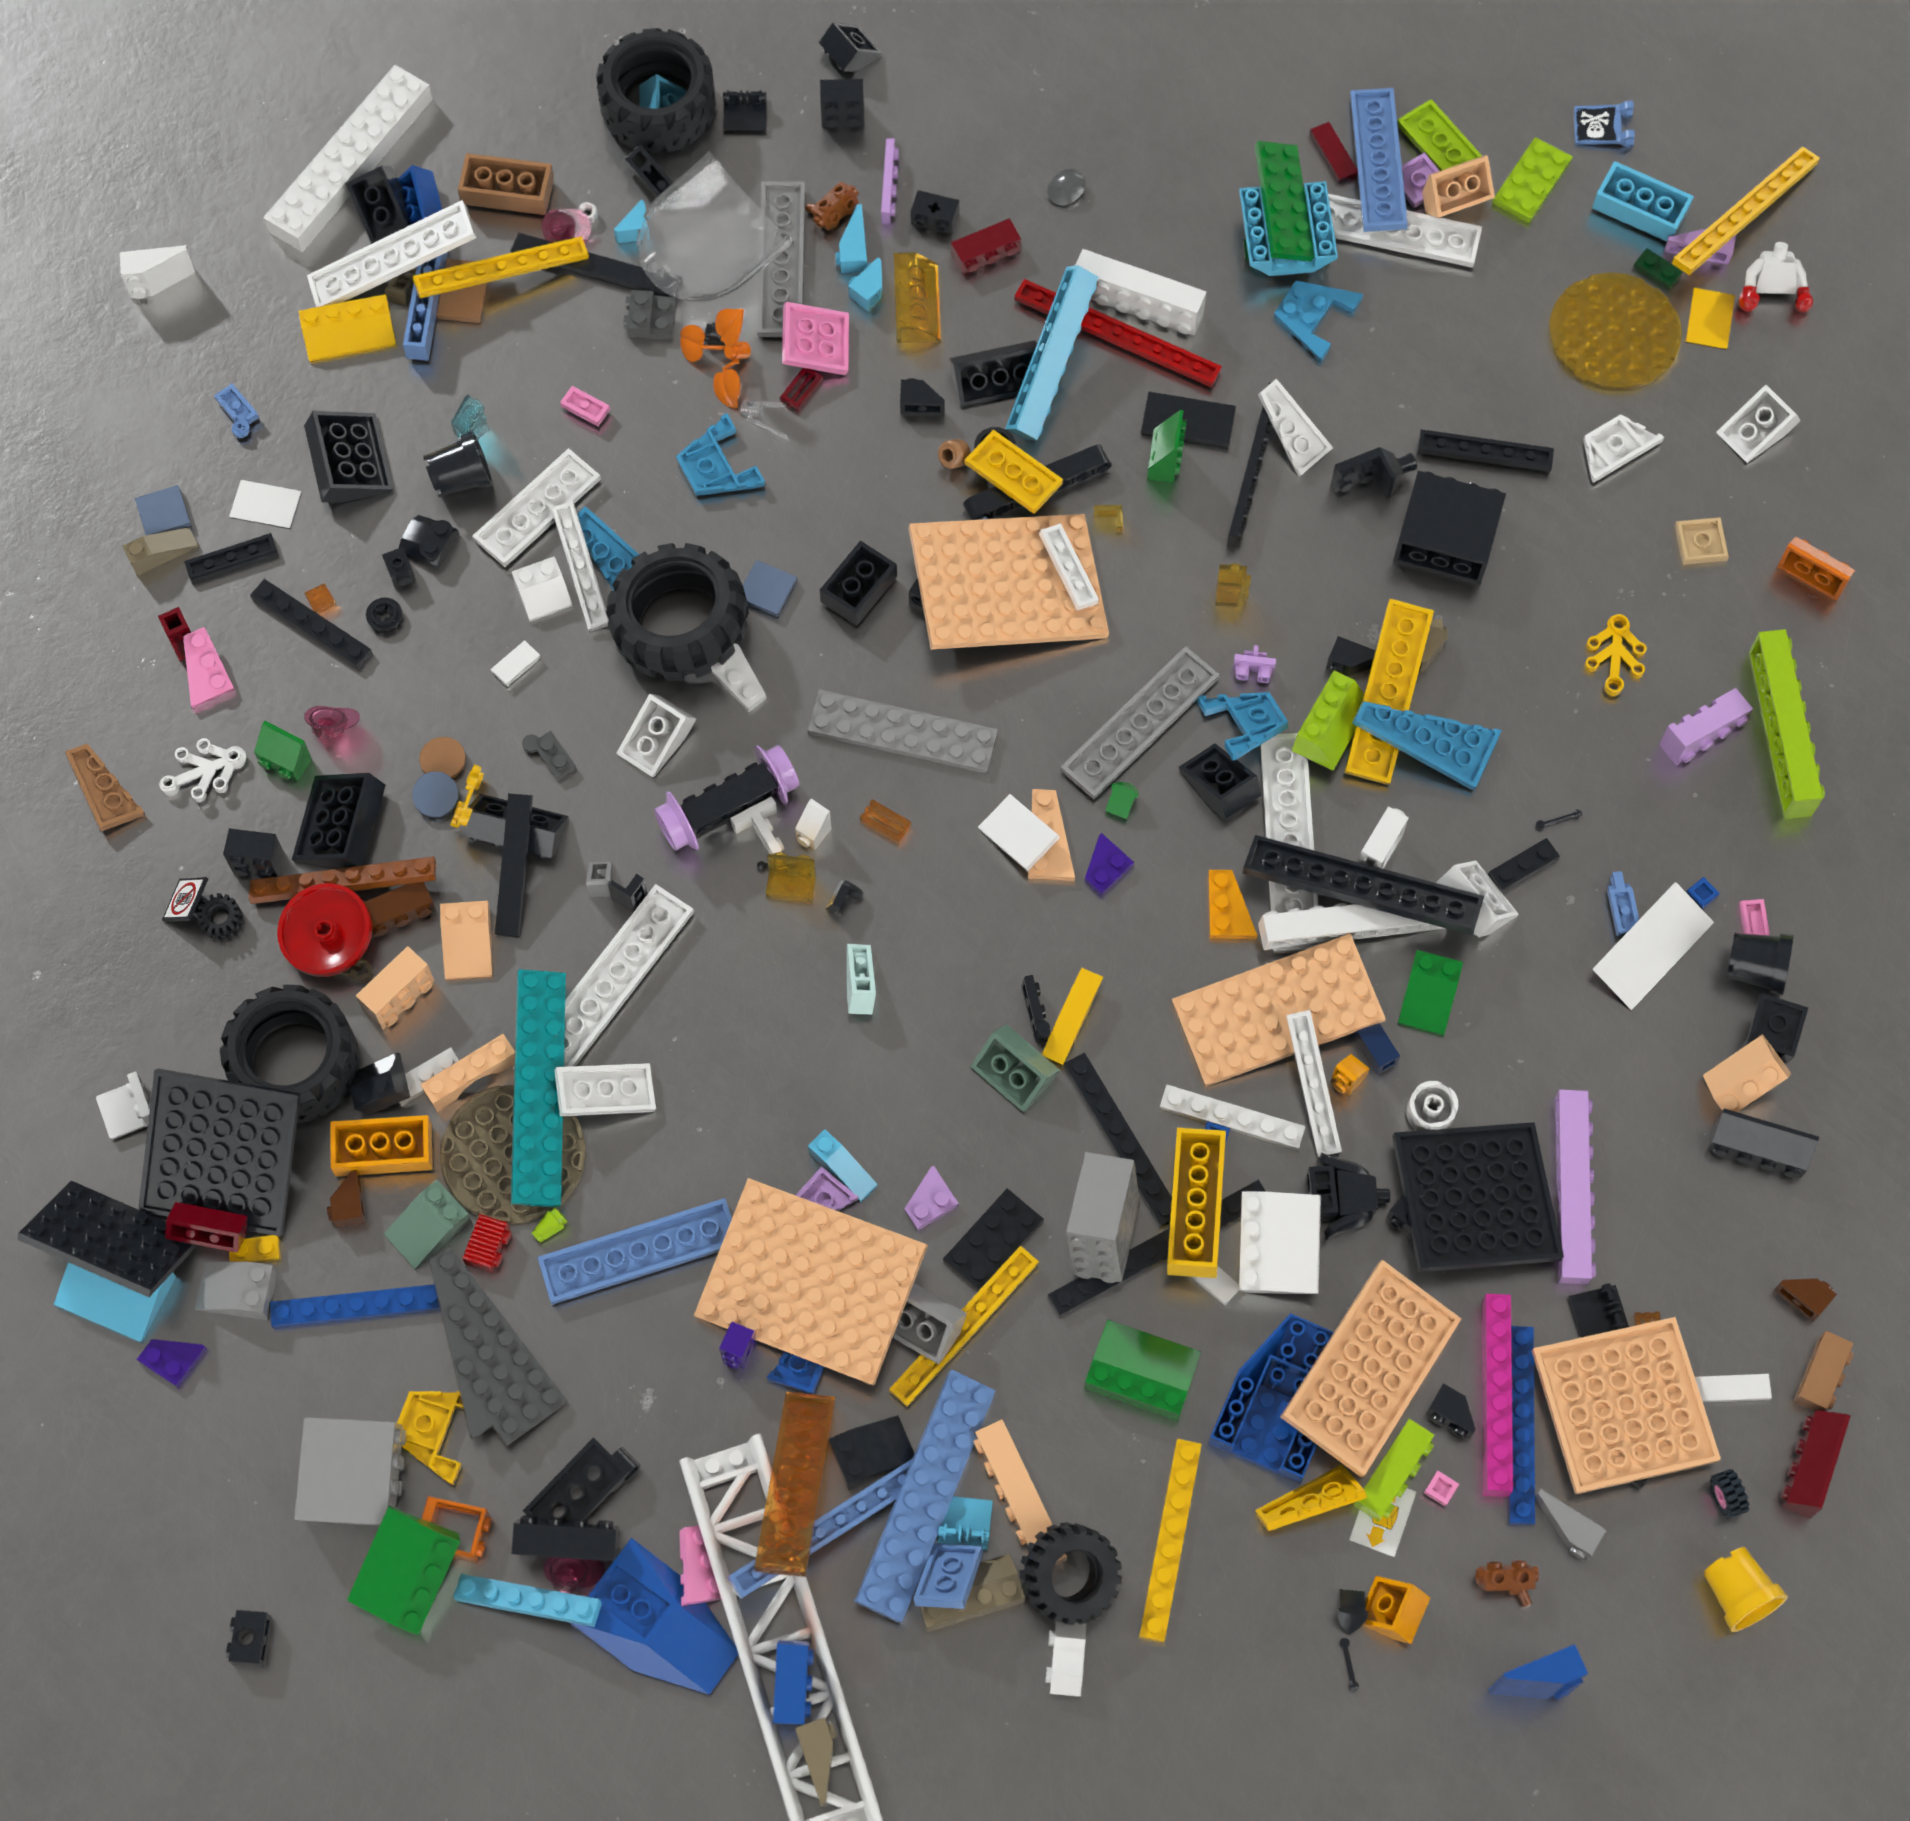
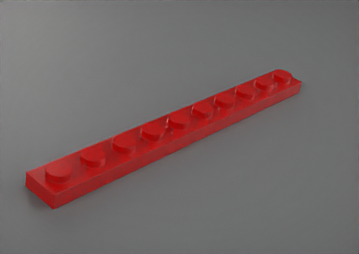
M1024 279L1014 295V300L1048 315L1056 292ZM1090 307L1083 317L1081 330L1211 388L1221 372V365Z

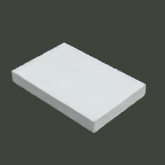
M1011 794L978 826L982 833L1027 871L1060 838L1057 833Z

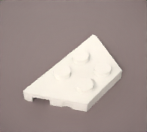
M1621 414L1588 433L1583 441L1591 481L1593 483L1658 445L1663 441L1664 437L1659 433L1656 436L1646 431L1645 426L1634 423Z

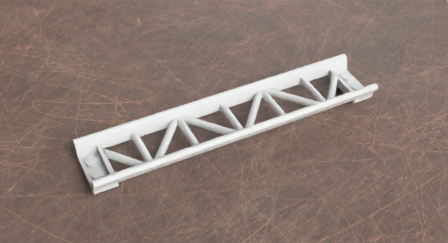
M761 1434L753 1435L748 1443L696 1460L689 1457L680 1459V1466L789 1820L883 1821L802 1562H798L764 1584L767 1585L785 1579L750 1636H748L738 1604L737 1593L727 1579L729 1571L720 1544L755 1558L767 1551L722 1534L723 1532L766 1518H772L780 1543L793 1535ZM758 1472L768 1507L719 1523L749 1475ZM734 1480L711 1516L704 1489ZM794 1587L806 1628L757 1644L786 1596ZM810 1638L823 1680L813 1676L812 1687L821 1691L810 1694L807 1701H810L811 1705L824 1701L812 1722L824 1717L826 1719L831 1709L833 1710L846 1752L832 1756L831 1768L849 1762L861 1801L855 1803L828 1792L826 1802L840 1809L805 1820L797 1791L817 1799L818 1796L813 1785L798 1780L810 1775L807 1765L795 1769L803 1756L800 1742L788 1761L786 1759L776 1723H773L774 1707H770L758 1666L776 1672V1661L759 1654L777 1649L778 1640L801 1641Z

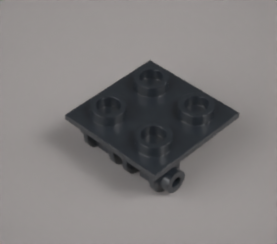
M729 90L723 92V130H766L767 93L762 92V90L751 91V93H749V90H746V93H743L742 90H740V93Z
M1611 1283L1602 1285L1600 1289L1568 1296L1581 1338L1629 1327L1616 1285L1611 1286Z

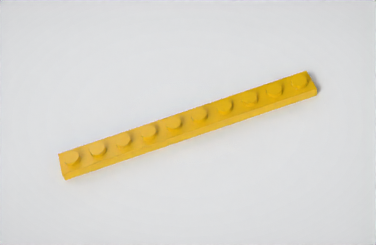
M1801 147L1673 258L1672 264L1687 275L1693 273L1818 164L1820 157Z

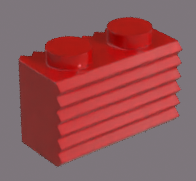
M479 1214L462 1258L467 1266L493 1273L494 1267L498 1268L501 1264L503 1254L500 1252L503 1244L507 1245L511 1238L512 1232L509 1230L508 1223Z

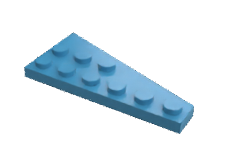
M1365 701L1360 705L1352 724L1471 790L1476 788L1502 731L1495 728L1493 730L1482 728L1481 725L1476 724L1473 726L1463 724L1457 720L1428 714H1415L1413 711L1395 710L1389 706Z

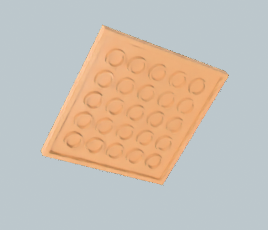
M1676 1317L1533 1348L1532 1354L1575 1495L1717 1463L1721 1460Z

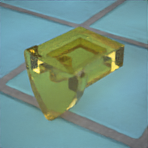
M1094 505L1093 517H1116V531H1123V505Z

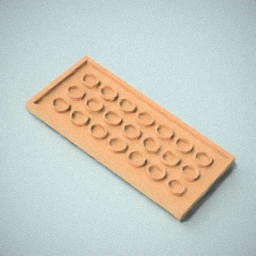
M1351 934L1172 999L1205 1087L1294 1055L1286 1015L1310 1010L1318 1046L1386 1020Z
M1381 1260L1280 1417L1360 1477L1365 1476L1461 1318L1384 1260Z

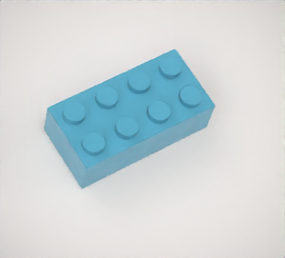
M1614 161L1596 194L1592 208L1667 241L1668 237L1677 234L1690 209L1694 196Z

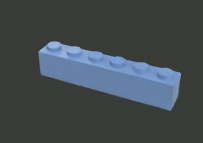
M448 252L417 266L415 275L444 269ZM415 285L412 291L403 348L407 359L429 361L440 294L419 299Z

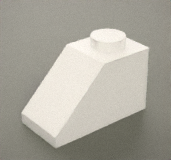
M810 799L795 828L797 841L806 848L809 846L815 850L831 831V817L828 809Z

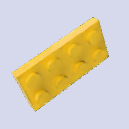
M992 430L965 459L966 466L1033 514L1063 484L1061 477L995 430Z

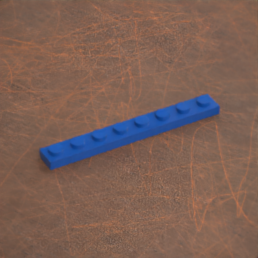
M434 1284L270 1302L271 1326L273 1328L440 1310Z
M1511 1326L1513 1492L1508 1497V1524L1534 1526L1535 1428L1534 1357L1532 1354L1534 1348V1327Z

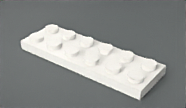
M568 448L472 536L473 540L506 567L555 522L551 507L572 500L575 504L601 480L600 475Z

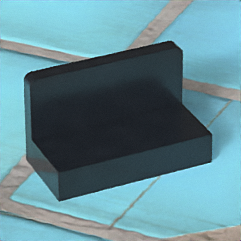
M638 874L634 876L626 888L613 880L607 883L611 899L632 913L648 894L645 879Z

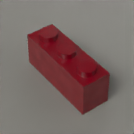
M1010 218L951 242V255L961 274L974 272L981 266L993 264L999 259L1015 255L1021 250V237Z
M179 1202L174 1203L166 1219V1239L236 1253L239 1252L247 1233V1216Z

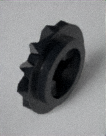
M387 597L378 598L367 607L366 620L370 627L378 632L381 630L389 632L393 627L397 628L398 623L402 620L401 606L394 599ZM387 610L388 615L390 617H385V619L382 621L381 616L379 614H384V612Z

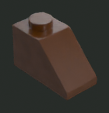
M357 1170L351 1171L330 1197L331 1206L327 1207L329 1221H333L336 1228L366 1223L361 1179Z
M1818 1278L1782 1280L1774 1289L1813 1322L1837 1295L1830 1284L1820 1281Z

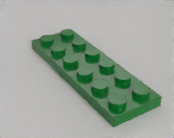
M1257 141L1254 147L1271 258L1311 262L1315 256L1298 146Z

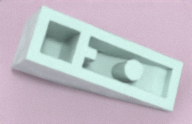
M847 944L848 1013L872 1015L876 989L871 945Z

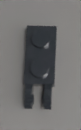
M1033 975L1025 976L1021 988L1031 1029L1036 1040L1035 1042L1043 1044L1048 1041L1051 1030L1050 1024L1044 1020L1046 1018L1045 1007L1039 1001L1038 996L1041 995L1038 982L1034 981Z

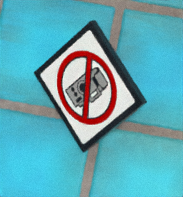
M180 878L162 921H191L193 914L200 912L196 910L197 905L204 904L201 896L209 878Z

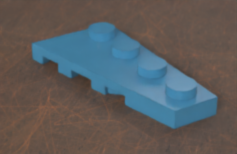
M584 506L577 515L588 551L613 589L612 585L623 568L629 570L632 567V559L639 554Z

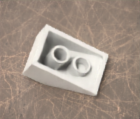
M186 245L120 252L121 277L130 298L142 299L154 296L195 273V267Z
M1765 385L1716 433L1748 463L1783 438L1801 420L1784 401Z
M649 694L616 754L650 776L655 777L686 739L696 718L662 696Z

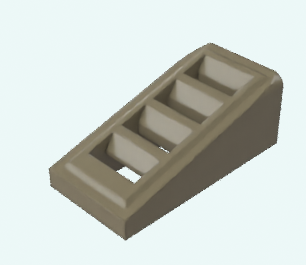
M417 267L408 271L412 272V274L405 272L389 281L385 288L388 302L403 306L407 305L412 295L414 286L413 276L416 274Z

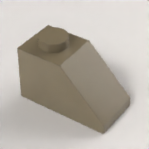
M1433 619L1431 621L1419 673L1424 672L1443 649L1445 640H1448L1447 627H1443L1442 619Z

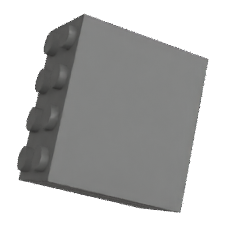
M1085 1152L1066 1230L1073 1273L1081 1278H1099L1107 1283L1122 1282L1140 1206L1134 1160Z
M304 1417L294 1520L379 1526L388 1506L400 1510V1507L396 1506L397 1496H400L402 1492V1481H398L399 1470H403L404 1455H401V1445L406 1443V1430H403V1425L395 1422Z

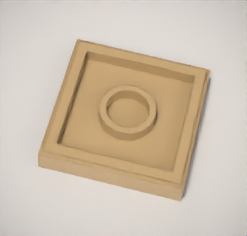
M1721 517L1676 521L1675 529L1683 565L1728 560L1729 555Z

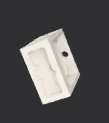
M1388 806L1362 849L1358 862L1384 869L1403 837L1409 817L1403 811L1396 808L1392 809Z

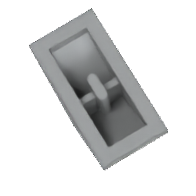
M612 862L589 863L586 878L589 897H611L607 883L613 880Z

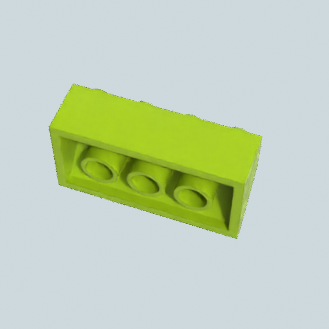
M1333 671L1296 736L1292 748L1293 752L1334 771L1354 735L1356 725L1352 724L1364 697L1363 691L1354 679Z

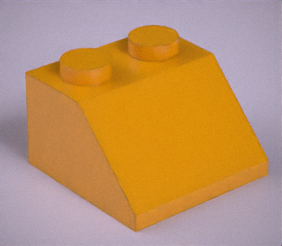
M1375 1576L1365 1600L1368 1617L1363 1626L1393 1640L1412 1644L1431 1597L1413 1584Z

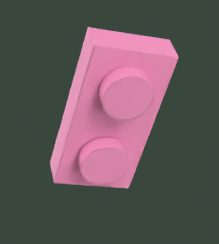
M571 386L560 402L562 408L598 427L610 411V405L574 386Z

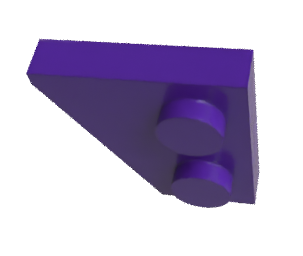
M1101 833L1085 876V882L1102 896L1134 866V861Z
M151 1339L137 1360L179 1388L207 1348L202 1344Z

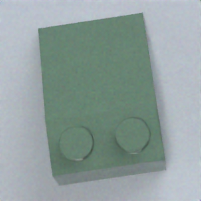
M436 1179L411 1202L384 1235L416 1270L472 1221L469 1214Z

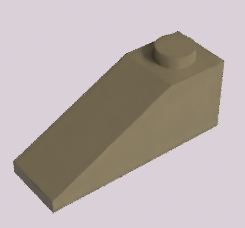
M183 528L142 536L122 547L138 576L199 548V545L190 528Z
M824 1717L795 1728L821 1807L825 1806L827 1801L834 1749L832 1739L836 1738L832 1722L827 1724Z

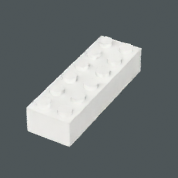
M1082 249L1075 265H1079L1098 276L1097 288L1090 300L1102 306L1107 305L1115 308L1122 313H1130L1142 320L1153 321L1162 327L1176 329L1182 334L1195 336L1204 315L1207 291Z

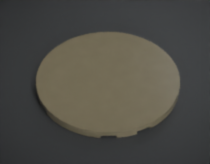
M499 1085L471 1097L453 1115L441 1141V1171L454 1199L474 1216L479 1217V1214L507 1222L508 1225L530 1223L543 1218L548 1210L551 1211L553 1208L558 1209L559 1207L511 1205L514 1085ZM563 1116L561 1205L565 1203L576 1189L585 1166V1138L576 1116Z

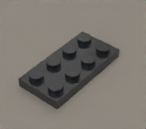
M1006 1188L943 1258V1262L979 1291L1010 1256L1044 1222V1218Z

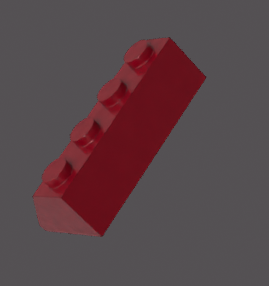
M1816 1410L1812 1415L1806 1416L1802 1426V1430L1805 1431L1804 1437L1798 1440L1795 1448V1453L1798 1456L1796 1462L1791 1463L1787 1474L1791 1478L1789 1484L1784 1485L1780 1499L1783 1500L1781 1508L1809 1519L1823 1508L1851 1415Z

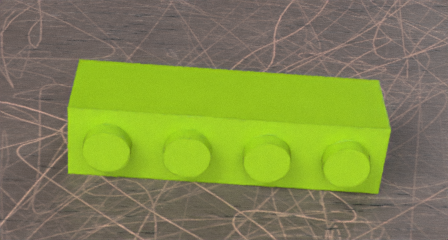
M1409 1418L1364 1487L1367 1498L1355 1502L1353 1506L1378 1522L1383 1516L1388 1518L1395 1508L1392 1501L1396 1496L1401 1498L1409 1486L1405 1483L1409 1475L1412 1477L1416 1475L1421 1467V1464L1418 1463L1422 1455L1427 1457L1435 1444L1431 1441L1435 1435Z

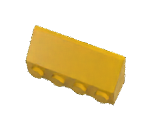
M386 294L299 310L301 329L309 362L397 346Z

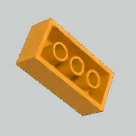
M429 1116L330 1122L331 1170L335 1177L348 1176L354 1170H357L359 1175L433 1170L432 1123Z

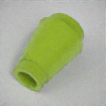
M553 1208L551 1211H547L531 1233L542 1243L564 1229V1225L568 1220L557 1208Z

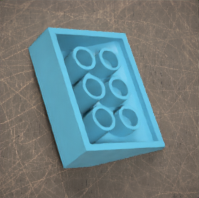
M68 1262L54 1305L142 1343L176 1276L172 1273L150 1297H147Z

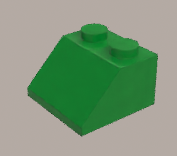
M267 721L263 722L254 750L258 760L257 763L267 770L270 768L274 769L279 776L286 780L291 778L298 782L312 761L305 741Z

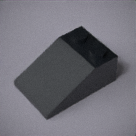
M381 165L346 183L371 244L410 226L402 187L393 166Z
M1216 743L1179 766L1180 772L1209 807L1225 820L1262 796L1257 775L1238 760L1233 761L1230 755Z
M898 1415L856 1427L829 1438L830 1448L848 1491L891 1473L913 1459L915 1455Z

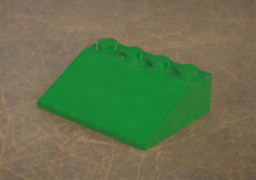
M1107 1320L1085 1380L1084 1389L1178 1421L1201 1351Z
M388 1506L347 1601L398 1628L419 1635L460 1543L459 1533Z

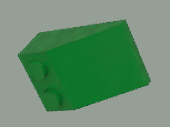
M1417 950L1412 962L1397 1024L1444 1036L1463 962Z

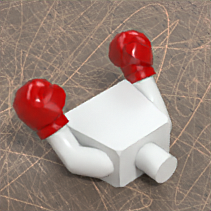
M1784 242L1775 243L1774 251H1763L1760 258L1756 259L1747 269L1745 286L1739 298V307L1743 311L1750 312L1757 307L1760 300L1757 293L1796 294L1797 292L1795 308L1798 312L1805 313L1813 307L1814 300L1809 287H1807L1806 272L1800 260L1795 259L1794 253L1787 251L1788 244Z

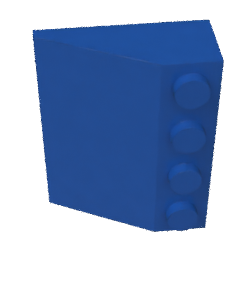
M1574 1644L1503 1673L1488 1690L1490 1694L1542 1699H1549L1555 1696L1556 1700L1570 1695L1580 1684L1584 1683L1583 1678L1589 1673Z

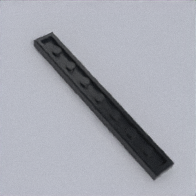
M518 232L512 245L511 253L555 242ZM588 252V259L555 266L636 290L653 291L654 295L677 298L683 283L682 278Z

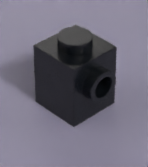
M403 547L382 554L394 587L404 586L415 580L412 567Z

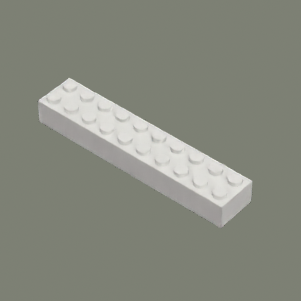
M394 65L263 217L267 231L303 253L351 196L346 183L373 170L433 100L429 84Z

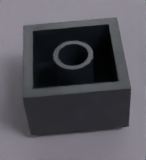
M863 79L820 80L822 127L865 126Z
M231 828L228 830L223 852L229 867L236 875L247 876L248 874H253L260 878L278 877L284 854L276 834Z

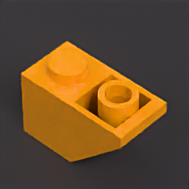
M1350 1054L1335 1066L1330 1082L1333 1083L1332 1086L1336 1091L1350 1096L1367 1077L1370 1068Z

